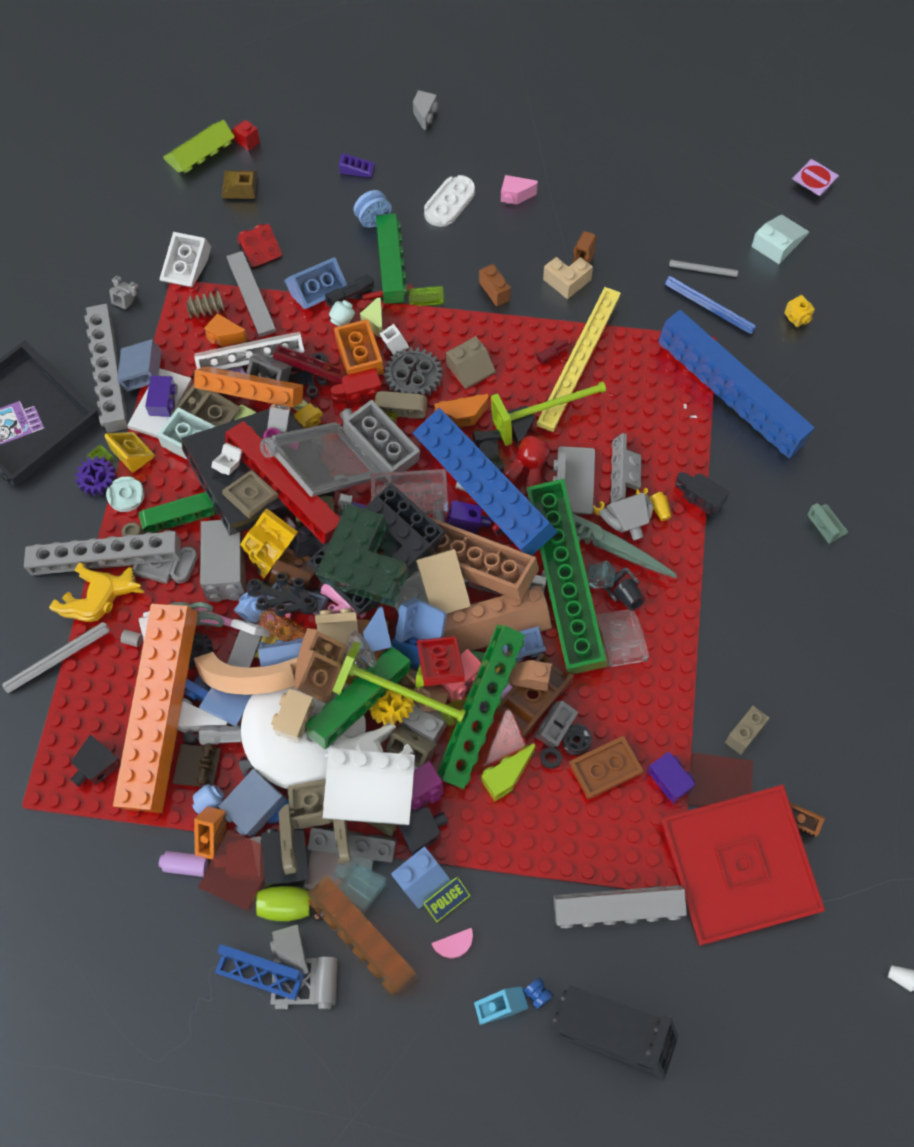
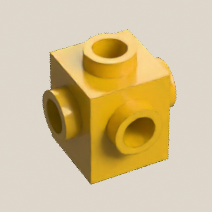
M800 295L787 303L784 313L790 322L799 327L802 324H808L812 320L815 309L810 302Z

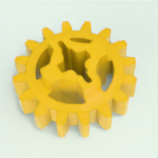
M388 690L382 698H378V702L370 708L373 720L376 719L378 724L383 721L385 726L388 722L395 725L396 721L403 722V717L409 718L408 713L414 711L413 707L415 704L413 699Z

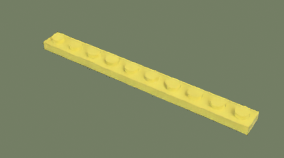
M604 287L548 401L574 392L613 313L621 292ZM568 402L543 410L537 421V426L554 432Z

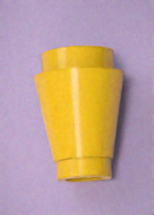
M658 492L649 497L654 506L653 510L661 521H666L672 517L667 496L663 492Z

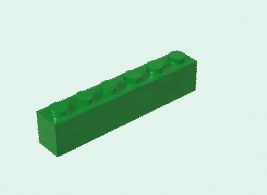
M396 214L376 215L384 304L404 302V295H407V285L403 284V282H406L405 271H402V269H405L404 258H400V256H403V245L399 246V243H402V235L398 233V231H401L400 220L397 221Z
M391 647L387 652L384 651L375 663L369 664L365 670L397 684L410 672V659L394 647ZM355 677L351 684L345 690H342L341 694H337L332 702H328L323 706L321 712L308 720L306 724L307 736L326 750L376 704L378 698H382L389 689L361 677Z

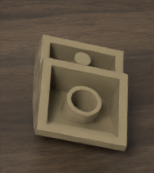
M193 384L175 407L174 412L179 407L214 426H219L231 422L241 408L218 393L194 388Z

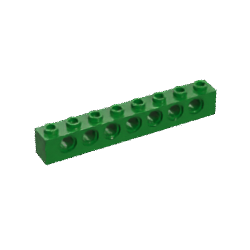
M496 625L464 704L463 710H465L463 719L461 722L457 721L438 768L437 774L441 780L462 789L468 784L472 767L478 760L480 747L486 741L488 727L493 723L494 712L500 705L503 690L509 683L511 670L516 666L517 655L524 646L525 634L505 625ZM505 645H507L508 648L506 654L503 653V647ZM499 663L500 670L496 673L495 667ZM492 683V690L488 692V685ZM484 702L485 707L480 711V704ZM476 721L477 727L475 730H472V724ZM469 740V747L465 750L464 744ZM461 759V767L457 769L456 764Z

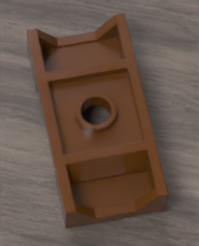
M541 653L535 660L539 662L550 663L545 654ZM552 665L547 691L513 686L496 708L493 715L494 719L524 741L558 696H561L573 682L574 676L570 673H563ZM529 691H536L539 696L536 699H530L527 693Z

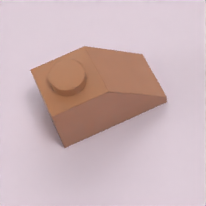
M533 660L516 663V666L509 675V683L514 686L547 691L552 664Z

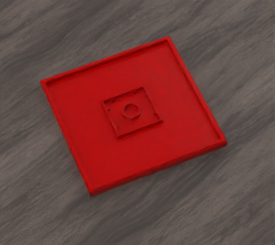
M784 784L661 818L680 884L685 889V901L699 946L825 911Z

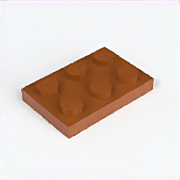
M624 736L569 761V765L588 800L644 772Z

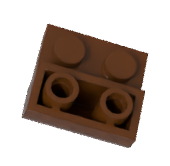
M286 548L273 566L269 586H273L276 582V574L283 572L287 574L289 586H293L295 579L302 578L305 580L306 591H309L316 574L306 563L311 557L296 558L294 551Z

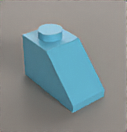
M522 986L503 989L474 1002L480 1025L529 1009Z

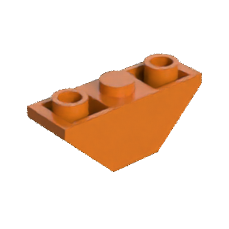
M478 394L474 397L441 401L434 404L435 411L440 408L459 428L477 423L488 408L489 397L488 394Z

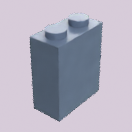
M153 339L121 348L117 381L126 391L149 385L151 375L159 376L162 350Z
M252 769L218 807L226 811V820L230 823L233 821L237 825L235 829L242 836L248 835L253 838L287 799L267 779Z

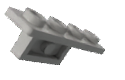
M625 433L616 437L612 442L611 503L625 499L626 487L634 490L641 488V455L626 449L627 434Z

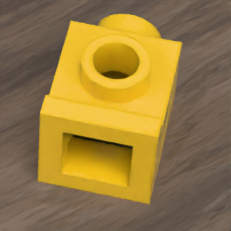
M311 403L294 414L295 421L301 425L302 429L318 426L321 422L320 417L323 416L321 410L318 407H314Z

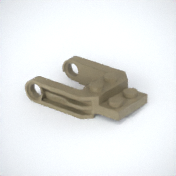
M326 779L288 786L289 804L284 805L279 811L282 863L286 875L297 873L295 829H304L333 822L335 840L340 857L338 858L339 863L351 862L347 821L323 819Z

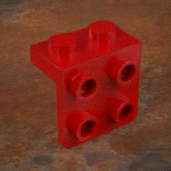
M270 224L257 225L251 231L244 230L239 233L236 239L239 246L242 245L251 267L259 266L282 255Z

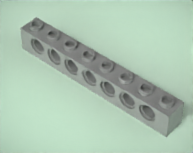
M107 304L87 307V315H84L86 325H89V329H86L88 339H91V343H88L90 353H93L91 364L95 368L93 372L94 381L97 382L95 392L100 400L97 401L99 412L101 411L102 413L99 416L100 424L105 426L107 433L128 429L123 387L117 381L119 361L111 312Z
M168 530L162 533L148 532L143 535L129 534L124 537L110 536L104 539L91 538L85 541L72 540L66 543L35 544L25 548L24 568L30 575L75 571L79 562L90 570L129 566L137 563L139 565L180 560L181 540L176 531Z

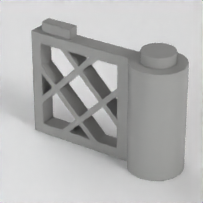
M306 958L307 964H311V973L303 979L300 989L306 984L310 989L309 999H300L298 995L295 1001L288 998L277 999V995L271 993V1005H275V1009H289V1005H318V1009H331L332 1005H336L338 958ZM279 959L273 960V962L283 964L279 961ZM272 975L273 984L276 982L274 975ZM287 981L282 983L281 985H285L291 992L290 994H292L293 989L286 983Z

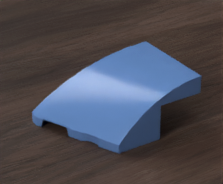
M211 688L201 703L200 709L237 727L253 694H232Z

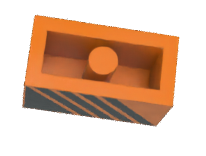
M207 806L194 819L195 855L214 860L226 847V811Z

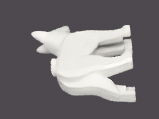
M388 722L386 726L384 725L380 729L361 733L351 738L343 733L326 751L329 752V748L383 752L380 743L392 735L391 731L396 726ZM406 744L403 751L399 754L412 755L413 750L409 744ZM326 753L323 757L328 758V753Z

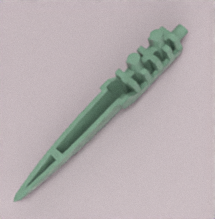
M572 513L579 542L583 539L589 545L592 540L593 545L600 549L602 548L650 570L670 577H677L676 573L636 546Z

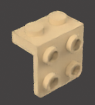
M352 608L340 609V613H332V610H321L320 614L315 615L317 630L347 645L344 652H349L355 641L359 642L356 611L352 612Z

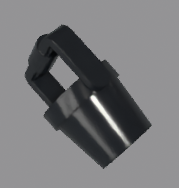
M623 568L604 584L605 590L615 602L621 601L630 611L640 608L645 602V597L637 585L640 582L628 568ZM629 573L632 578L621 582L615 588L614 593H612L609 588Z

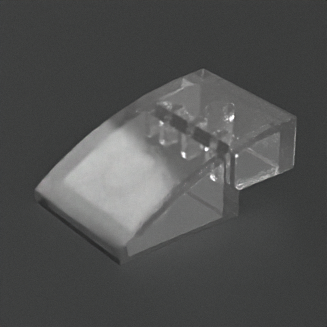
M628 609L596 615L608 667L648 660L647 645L635 611Z

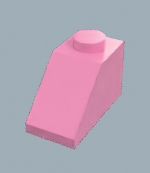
M505 175L501 189V202L519 204L537 194L538 181Z

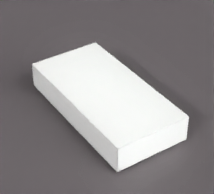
M232 619L231 626L253 635L270 637L271 630L248 621Z

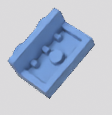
M538 626L518 631L525 634L524 646L517 655V662L522 661L525 656L530 655L533 658L539 656L542 651H546ZM507 645L503 647L504 654L508 650Z

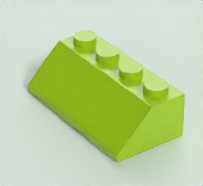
M221 120L163 156V158L178 173L182 171L186 173L193 169L192 165L194 163L200 164L205 161V156L208 154L210 156L216 154L219 151L217 148L220 146L224 148L231 144L230 140L234 138V135L225 120Z

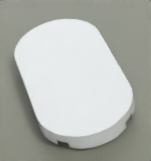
M458 175V177L454 178L452 176L446 179L425 204V219L430 224L439 227L453 223L475 195L473 181L463 175Z

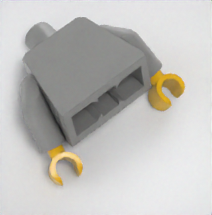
M644 488L643 493H640L639 489H637L635 496L611 503L606 508L604 507V502L601 501L599 502L601 508H596L593 505V510L596 515H600L606 523L615 530H619L620 533L630 530L634 541L644 537L640 526L649 523L654 506L647 495L648 489Z

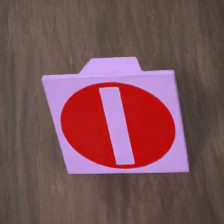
M811 159L793 177V180L820 196L824 194L839 175Z

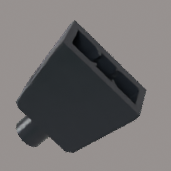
M90 734L71 761L78 771L70 780L78 787L87 779L97 785L120 767L121 761Z
M425 807L410 812L409 825H397L413 856L424 846L428 848L441 838L438 828L447 824L448 820L444 812L432 816L429 808Z

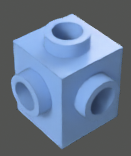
M247 592L240 597L239 604L234 611L245 621L257 623L266 614V610H259L257 608V599L264 597V595L252 597Z

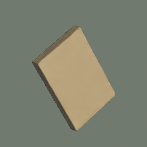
M455 549L416 560L428 604L445 611L446 614L471 606Z

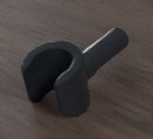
M188 731L183 734V740L186 745H195L199 741V734L194 736L192 731Z

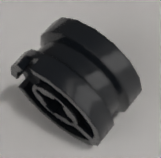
M582 724L570 725L562 740L564 750L572 756L585 754L591 744V733ZM578 737H579V738H580V742H579V743H575V742L573 741V739H578Z

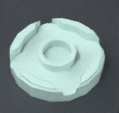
M121 477L114 480L106 493L110 506L120 512H129L136 509L143 502L145 495L142 484L132 477Z

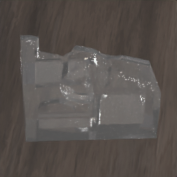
M355 629L345 643L347 647L340 662L344 663L353 643L357 641L362 644L355 664L361 669H364L367 665L373 668L377 663L376 658L366 640Z

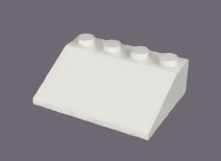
M329 748L323 819L409 825L415 755Z

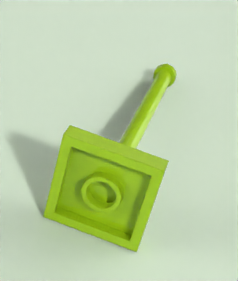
M600 382L596 386L509 414L499 395L495 394L491 396L492 421L497 430H499L505 446L512 444V420L595 393L606 392V386L604 382Z
M357 641L353 643L345 658L333 692L341 694L349 676L356 675L453 716L459 722L462 721L465 710L461 709L460 711L357 667L358 665L355 662L362 644Z

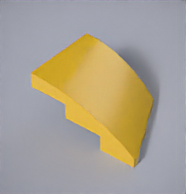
M266 508L240 545L249 555L252 563L257 564L261 570L260 575L265 578L298 531Z

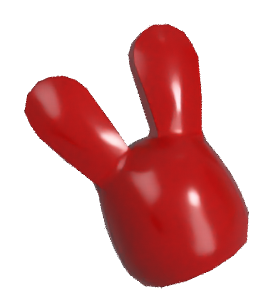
M534 436L524 437L520 442L516 460L504 470L503 474L513 484L522 469L529 471L526 487L541 484V469L550 454L549 444Z

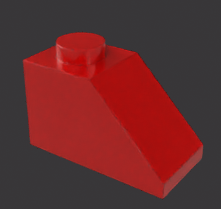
M247 120L236 124L230 129L234 135L233 140L248 151L260 143L257 127Z

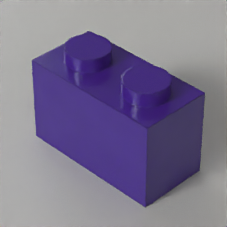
M151 375L145 404L149 416L171 417V412L175 409L174 396L178 393V385L175 384L172 376Z
M670 752L652 763L647 771L673 804L691 792L696 785L693 776L689 772L684 771L680 760L675 755L672 756Z

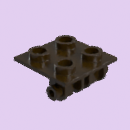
M206 743L205 746L181 744L173 784L203 787L207 784L213 786L221 748H214L213 744Z

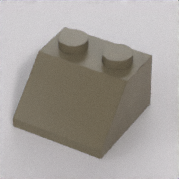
M476 336L446 352V365L465 389L472 387L496 372L486 348Z

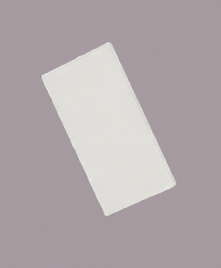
M159 369V376H172L175 384L178 385V393L174 396L176 407L192 384V379ZM147 389L127 426L131 430L158 438L157 434L170 417L148 415L145 407Z

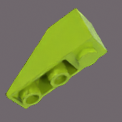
M534 743L530 746L524 745L512 757L510 755L506 756L500 761L501 764L498 766H491L484 770L481 782L494 801H497L514 789L535 752Z

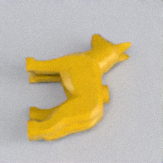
M79 562L75 571L80 574V578L90 583L87 598L75 599L70 592H67L62 597L66 604H62L54 599L49 608L51 611L66 618L93 622L98 621L105 613L111 611L113 607L112 602L116 596L130 592L144 593V590L139 588L141 585L136 582L132 567L126 569L121 576H114L109 573L89 570L85 568L84 564Z

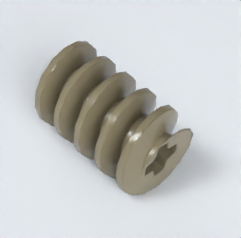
M216 291L215 297L212 292L209 293V298L205 294L202 295V299L196 295L194 301L189 296L188 302H186L190 319L193 318V313L199 318L200 312L203 316L207 315V311L210 315H213L214 309L218 314L221 308L225 312L219 291Z

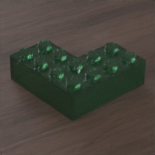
M347 503L316 572V576L321 583L394 607L400 594L398 586L403 587L409 570L405 562L376 553L388 525L384 515Z

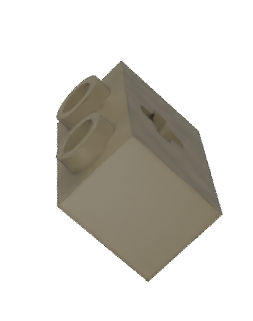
M752 706L729 734L725 743L742 755L766 725L769 717L755 706Z
M402 725L392 733L386 750L399 754L403 751L404 746L409 744L413 750L412 755H415L414 766L419 768L431 760L437 744Z

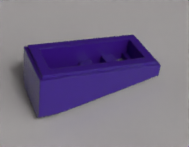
M342 153L339 162L340 174L372 178L375 163Z

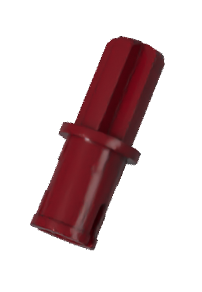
M563 340L554 346L550 345L546 350L536 354V359L542 365L552 358H557L558 354L570 348V344L567 340Z

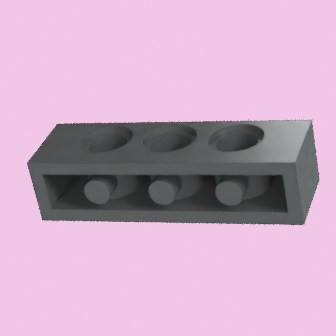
M325 826L312 827L308 849L339 854L334 828ZM348 830L351 856L391 863L394 861L398 838Z

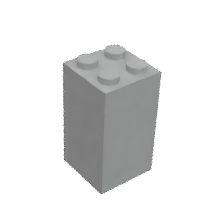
M221 520L201 522L200 585L207 601L219 602L226 599L237 601L246 593V555L240 545L246 535L242 531L229 536Z

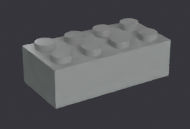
M373 400L343 420V431L391 482L419 461L420 450Z

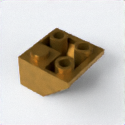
M225 171L222 198L255 199L258 172Z

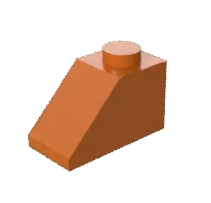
M216 314L204 328L206 338L211 343H216L219 346L245 343L248 340L245 329L219 314Z

